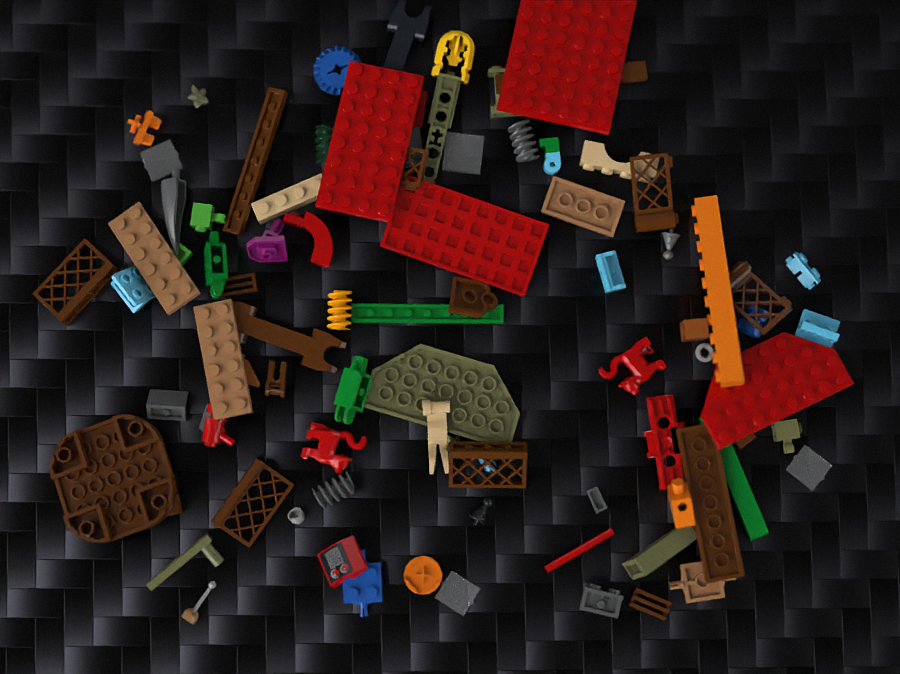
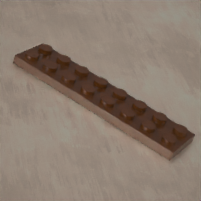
M705 424L675 429L685 481L692 500L695 519L694 527L705 583L743 577L745 574L721 452L718 450Z

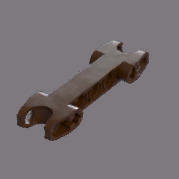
M232 301L241 344H245L247 336L303 355L301 361L303 366L317 371L337 373L338 368L326 362L324 358L325 352L331 347L345 349L347 343L313 328L311 337L264 321L255 317L258 308L242 302Z

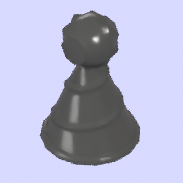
M670 229V233L662 232L667 249L663 256L667 260L673 258L674 254L671 250L681 236L680 234L673 233L674 229Z

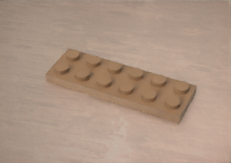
M140 202L108 223L169 316L201 294Z
M232 299L193 307L214 420L253 413Z

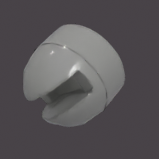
M299 507L293 508L288 513L289 520L294 524H301L305 519L304 512Z

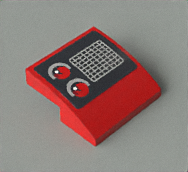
M355 536L347 537L317 554L330 587L336 588L348 578L355 579L368 569Z

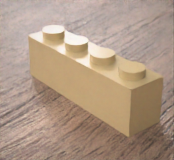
M320 173L251 203L258 222L263 224L316 201L322 174Z

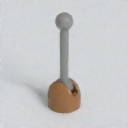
M215 581L209 582V587L196 606L186 609L181 617L191 624H195L199 617L197 609L211 589L216 587Z

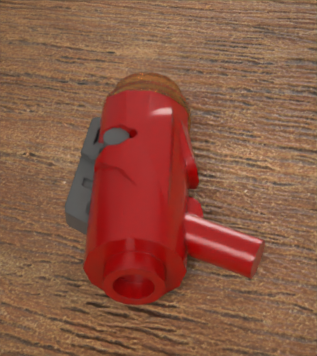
M210 400L209 404L205 407L199 429L203 431L201 441H205L204 445L216 447V444H220L221 440L229 446H233L235 440L225 434L224 423L227 422V418L214 420Z

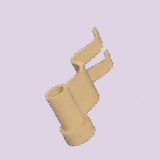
M422 400L423 416H427L429 473H434L436 447L439 444L444 471L447 474L449 473L448 451L443 449L447 445L446 413L450 412V401L430 402V400Z

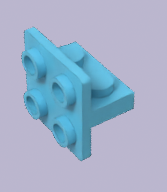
M135 265L115 273L111 277L113 281L110 284L133 313L138 312L149 300L156 297Z
M804 309L795 336L831 348L833 343L838 341L840 334L837 333L840 322Z

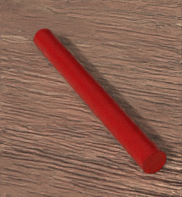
M612 528L545 565L546 571L549 573L615 535Z

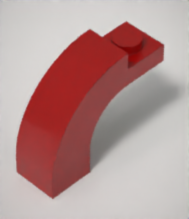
M295 212L285 213L283 221L286 224L305 229L314 237L315 246L310 260L311 263L330 269L334 255V245L326 225L309 212L305 213L304 219L301 218V214Z

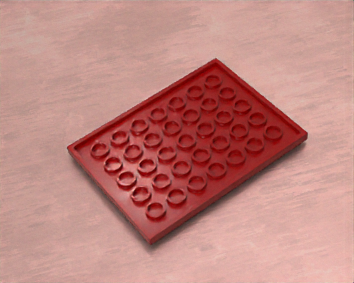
M521 0L496 110L609 135L637 0Z

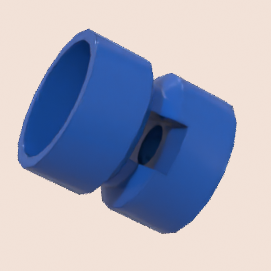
M746 306L745 312L747 314H756V306ZM759 307V314L769 313ZM745 318L739 320L737 325L738 331L759 339L761 333ZM758 318V324L760 326L766 324L768 318Z

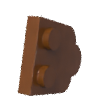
M453 276L448 313L480 318L487 311H492L497 307L498 300L490 292L488 284L473 279Z

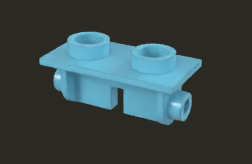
M796 251L793 254L795 258L790 256L785 260L786 266L794 275L801 271L802 274L797 278L805 288L810 290L815 286L814 281L817 284L821 281L819 279L820 274L814 267L812 269L807 264L808 260L802 253L799 254Z

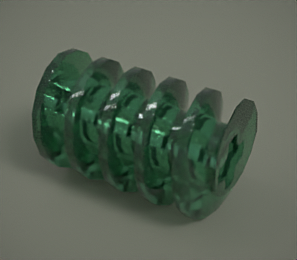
M332 125L315 126L318 129L315 131V135L318 136L315 142L319 144L315 147L316 151H319L315 155L319 159L316 161V165L325 166L334 129Z

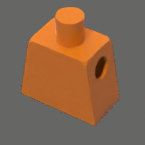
M676 478L672 481V484L667 486L669 505L675 527L678 529L694 526L695 519L692 500L687 483L683 482L680 478ZM684 506L685 510L681 511L678 507Z

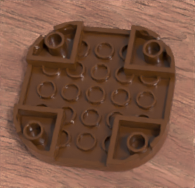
M126 414L112 416L109 420L79 431L70 432L57 444L58 447L50 460L51 480L55 482L65 514L63 519L76 536L90 542H112L159 524L171 512L177 496L175 475L162 436L154 425L147 420Z

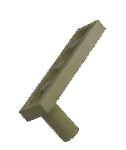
M208 532L147 581L146 585L152 591L199 551H202L215 567L221 564L224 559L210 543L213 539Z

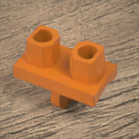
M151 111L145 113L141 123H139L142 118L140 115H136L134 120L128 119L127 123L132 125L129 132L135 134L136 129L139 128L133 143L151 146L154 136L146 133L149 126L158 130L162 120L154 116V112Z

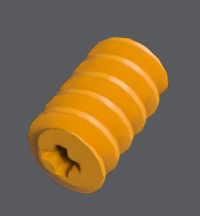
M335 290L328 294V297L333 299L328 302V305L333 308L327 310L328 313L332 314V316L327 317V320L333 323L328 324L327 328L332 330H351L346 328L347 325L351 324L346 318L351 317L352 314L347 313L346 310L352 309V307L346 305V303L352 301V299L347 297V295L352 294V291Z

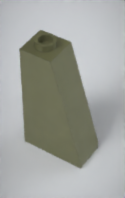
M688 526L678 529L675 527L623 562L622 565L632 580L648 575L697 539L695 527Z

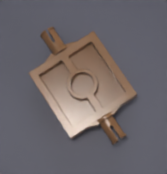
M698 561L680 564V581L669 582L670 590L682 588L686 603L725 598V581L736 580V578L705 583L702 563Z

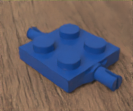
M361 550L365 559V550ZM366 561L368 566L366 571L355 579L348 578L343 582L344 604L355 603L360 605V616H368V604L383 602L381 562L371 563Z

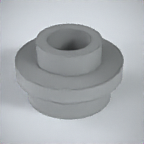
M702 343L697 346L695 355L699 361L709 362L713 359L712 352L715 351L712 345ZM703 349H706L708 351L707 356H703L701 354V351Z

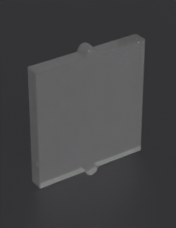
M171 140L140 152L145 164L144 168L148 170L152 181L171 174L172 170L183 168L178 158L179 153L175 151Z
M804 445L799 453L793 456V460L786 468V471L813 491L818 483L824 480V475L832 465Z
M451 571L445 582L441 583L442 587L435 598L464 616L469 606L474 604L473 600L480 588L454 571Z

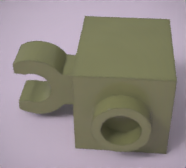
M791 419L772 424L774 442L783 441L784 454L794 453L792 439L800 438L802 433L801 423L797 419Z

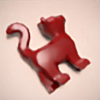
M644 337L636 342L631 349L615 356L611 360L610 371L600 367L599 374L605 379H611L618 372V364L623 363L630 370L632 376L625 378L618 387H623L627 392L636 395L639 392L641 383L648 380L657 369L664 370L667 366L663 360L653 361L650 364L647 363L644 355H651L654 350L650 348L651 342L648 338Z
M311 422V429L307 431L306 439H318V447L303 448L301 457L303 459L313 457L321 463L331 465L336 473L341 474L353 459L344 454H335L340 439L345 438L348 445L354 450L363 449L367 439L365 436H362L359 442H355L353 435L348 431L330 429L323 424Z

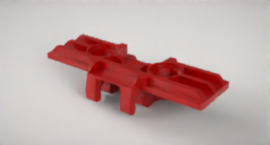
M673 394L646 398L651 430L643 433L644 438H647L649 451L647 458L655 457L660 490L667 489V486L672 484V481L676 478L686 482L680 454H674L671 428H685L686 422H677ZM661 417H666L669 420L667 428H661L658 425V420ZM668 455L673 456L675 459V464L672 467H668L664 463V459Z

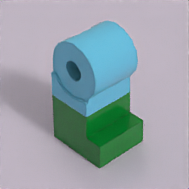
M558 137L539 139V149H544L545 152L544 171L549 175H554L561 167Z

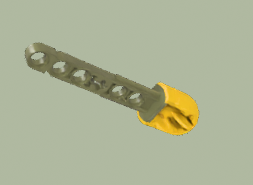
M450 31L443 35L437 45L434 59L436 65L432 68L431 75L437 78V83L428 119V124L431 125L425 149L434 148L439 154L435 159L428 157L426 167H432L434 175L432 177L424 175L423 180L435 184L434 180L437 177L447 128H451L460 84L468 83L470 76L468 71L471 70L475 54L473 40L462 31ZM448 49L451 50L450 55H447ZM460 52H464L462 58L459 57ZM443 56H446L450 66L457 67V64L462 59L465 61L460 73L462 77L454 76L455 73L447 71V74L439 73L443 67ZM448 93L451 100L448 103H442L440 101L441 94ZM440 111L445 112L447 115L446 120L443 122H439L436 119V114ZM436 130H439L440 134L443 135L438 138L437 144H441V147L429 145V142L434 143L432 133H435Z

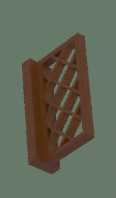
M84 238L32 294L60 322L68 326L112 279L113 274L119 272V269ZM87 245L90 248V256L81 257V250ZM94 259H102L105 262L100 269H94ZM81 260H90V269L81 270ZM71 261H77V270L68 271V264ZM81 273H90V280L87 283H81ZM64 274V284L55 285V278L58 275ZM68 274H77V283L68 284ZM68 287H77V294L74 297H68ZM51 288V298L43 299L40 296L42 291ZM55 288H64V297L55 298ZM55 301H64V307L58 313L55 310Z
M449 441V488H526L527 442ZM453 458H462L465 462L458 467L453 462ZM474 459H482L484 463L477 467L472 461ZM494 459H501L503 463L496 467L492 461ZM523 459V463L518 467H515L511 461ZM468 464L474 469L469 475L462 470ZM487 465L493 469L489 475L482 471ZM506 465L513 469L508 475L501 471ZM460 473L464 479L462 481H453V477ZM479 473L484 479L474 481L472 477ZM497 473L503 477L500 482H494L491 478ZM517 473L522 477V482H513L510 478Z
M256 457L211 522L250 548L295 484ZM265 468L271 472L272 480L260 482L259 474ZM283 481L289 485L284 492L276 493L274 482ZM272 483L274 494L263 495L261 485ZM259 485L261 496L249 498V488ZM275 496L276 504L274 507L265 509L263 498ZM261 499L263 509L251 511L250 500ZM248 501L249 512L238 514L237 505L239 502ZM263 512L264 521L254 525L252 514ZM250 514L251 525L240 527L238 516ZM236 517L238 528L229 529L224 523L228 518ZM252 528L253 536L249 542L242 538L241 530Z

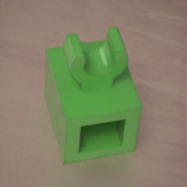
M193 202L190 225L195 228V231L206 232V230H212L213 222L225 224V214L214 213L215 207L213 205Z

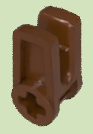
M269 360L265 396L279 395L281 398H285L288 366L286 361L281 362L279 379L275 380L276 362Z

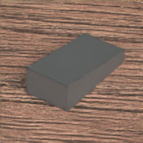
M598 487L586 491L596 514L608 509Z

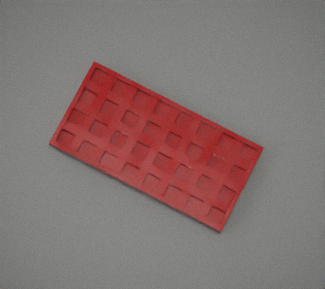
M353 61L349 62L315 204L316 208L391 223L424 83V76Z
M408 176L410 182L417 183L418 178ZM423 180L422 188H417V191L406 190L405 186H400L392 221L387 223L380 247L524 297L549 224Z

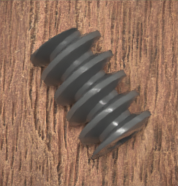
M529 119L518 121L508 128V132L512 133L510 139L514 140L512 146L516 148L514 154L518 155L516 157L517 162H528L540 157V155H534L538 148H532L536 141H530L534 134H528V131L532 129V127H526V124L530 122Z
M347 471L345 472L346 478L341 474L338 475V482L332 478V485L325 481V488L318 485L317 492L312 488L318 503L324 509L327 508L326 502L334 505L333 498L340 502V495L346 499L348 498L347 492L351 495L355 494V486Z

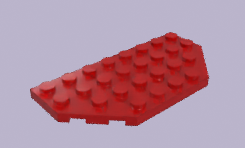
M783 332L740 353L744 385L721 388L720 382H716L715 378L718 364L715 366L713 378L700 416L718 450L852 386L854 382L835 349Z

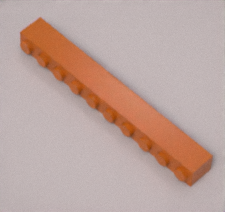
M713 195L694 198L695 205H691L692 216L697 217V223H694L695 235L699 234L700 241H696L698 253L702 252V259H699L700 271L704 270L705 277L701 279L703 289H707L708 296H704L705 307L710 308L707 320L708 326H712L713 333H709L711 345L715 344L716 350L712 352L713 363L718 364V370L715 371L716 382H720L721 388L744 385L718 197Z

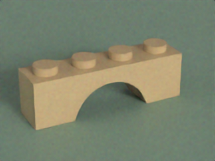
M588 140L584 141L579 166H583V169L588 171L598 169L602 170L601 173L613 175V173H617L622 178L631 179L630 162H616L607 155L604 144ZM641 152L639 156L648 155L650 153ZM656 158L651 164L656 169L658 168L659 158ZM643 160L634 161L635 169L641 173L647 163ZM649 167L643 176L651 181L657 171ZM642 177L639 179L641 182L649 183Z

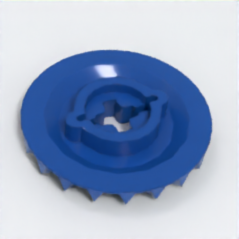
M335 46L322 51L314 64V77L320 88L333 95H342L349 62L361 63L358 55L344 46ZM337 65L339 68L343 67L340 75L337 72L332 73Z

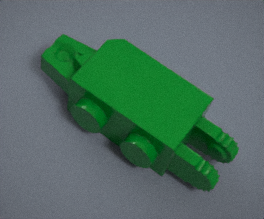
M211 231L209 242L205 243L204 248L206 286H210L212 298L219 299L222 296L223 286H225L228 278L226 244L219 242L218 231Z
M355 355L350 368L344 367L334 404L337 405L334 419L337 422L343 420L345 424H351L356 411L363 412L372 382L371 375L366 374L368 359Z

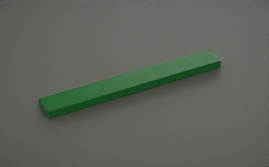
M351 303V323L504 324V304H497L494 310L487 311L483 317L476 318L448 313L449 304Z

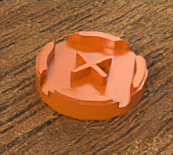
M417 556L406 565L404 580L407 587L414 593L421 595L430 594L440 585L442 570L438 562L432 557Z

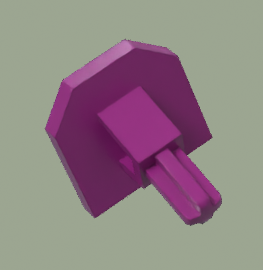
M279 218L275 219L269 231L265 230L262 237H254L247 242L249 258L257 262L288 261L285 237L279 236L285 226L284 221Z

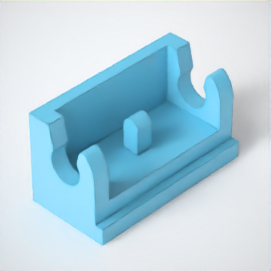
M613 250L596 255L595 259L605 293L626 288L616 251Z

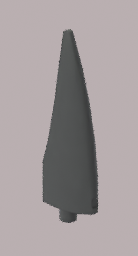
M172 170V178L161 181V191L168 235L175 255H179L181 224L186 202V181L180 179V170Z

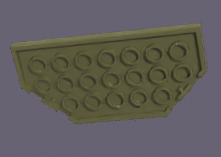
M419 344L372 370V382L364 408L427 426V416H423L422 400H430V402L450 401V412L446 413L447 432L479 442H512L520 412L494 365Z

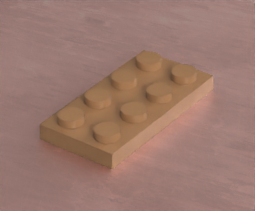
M553 176L541 213L613 237L625 201Z

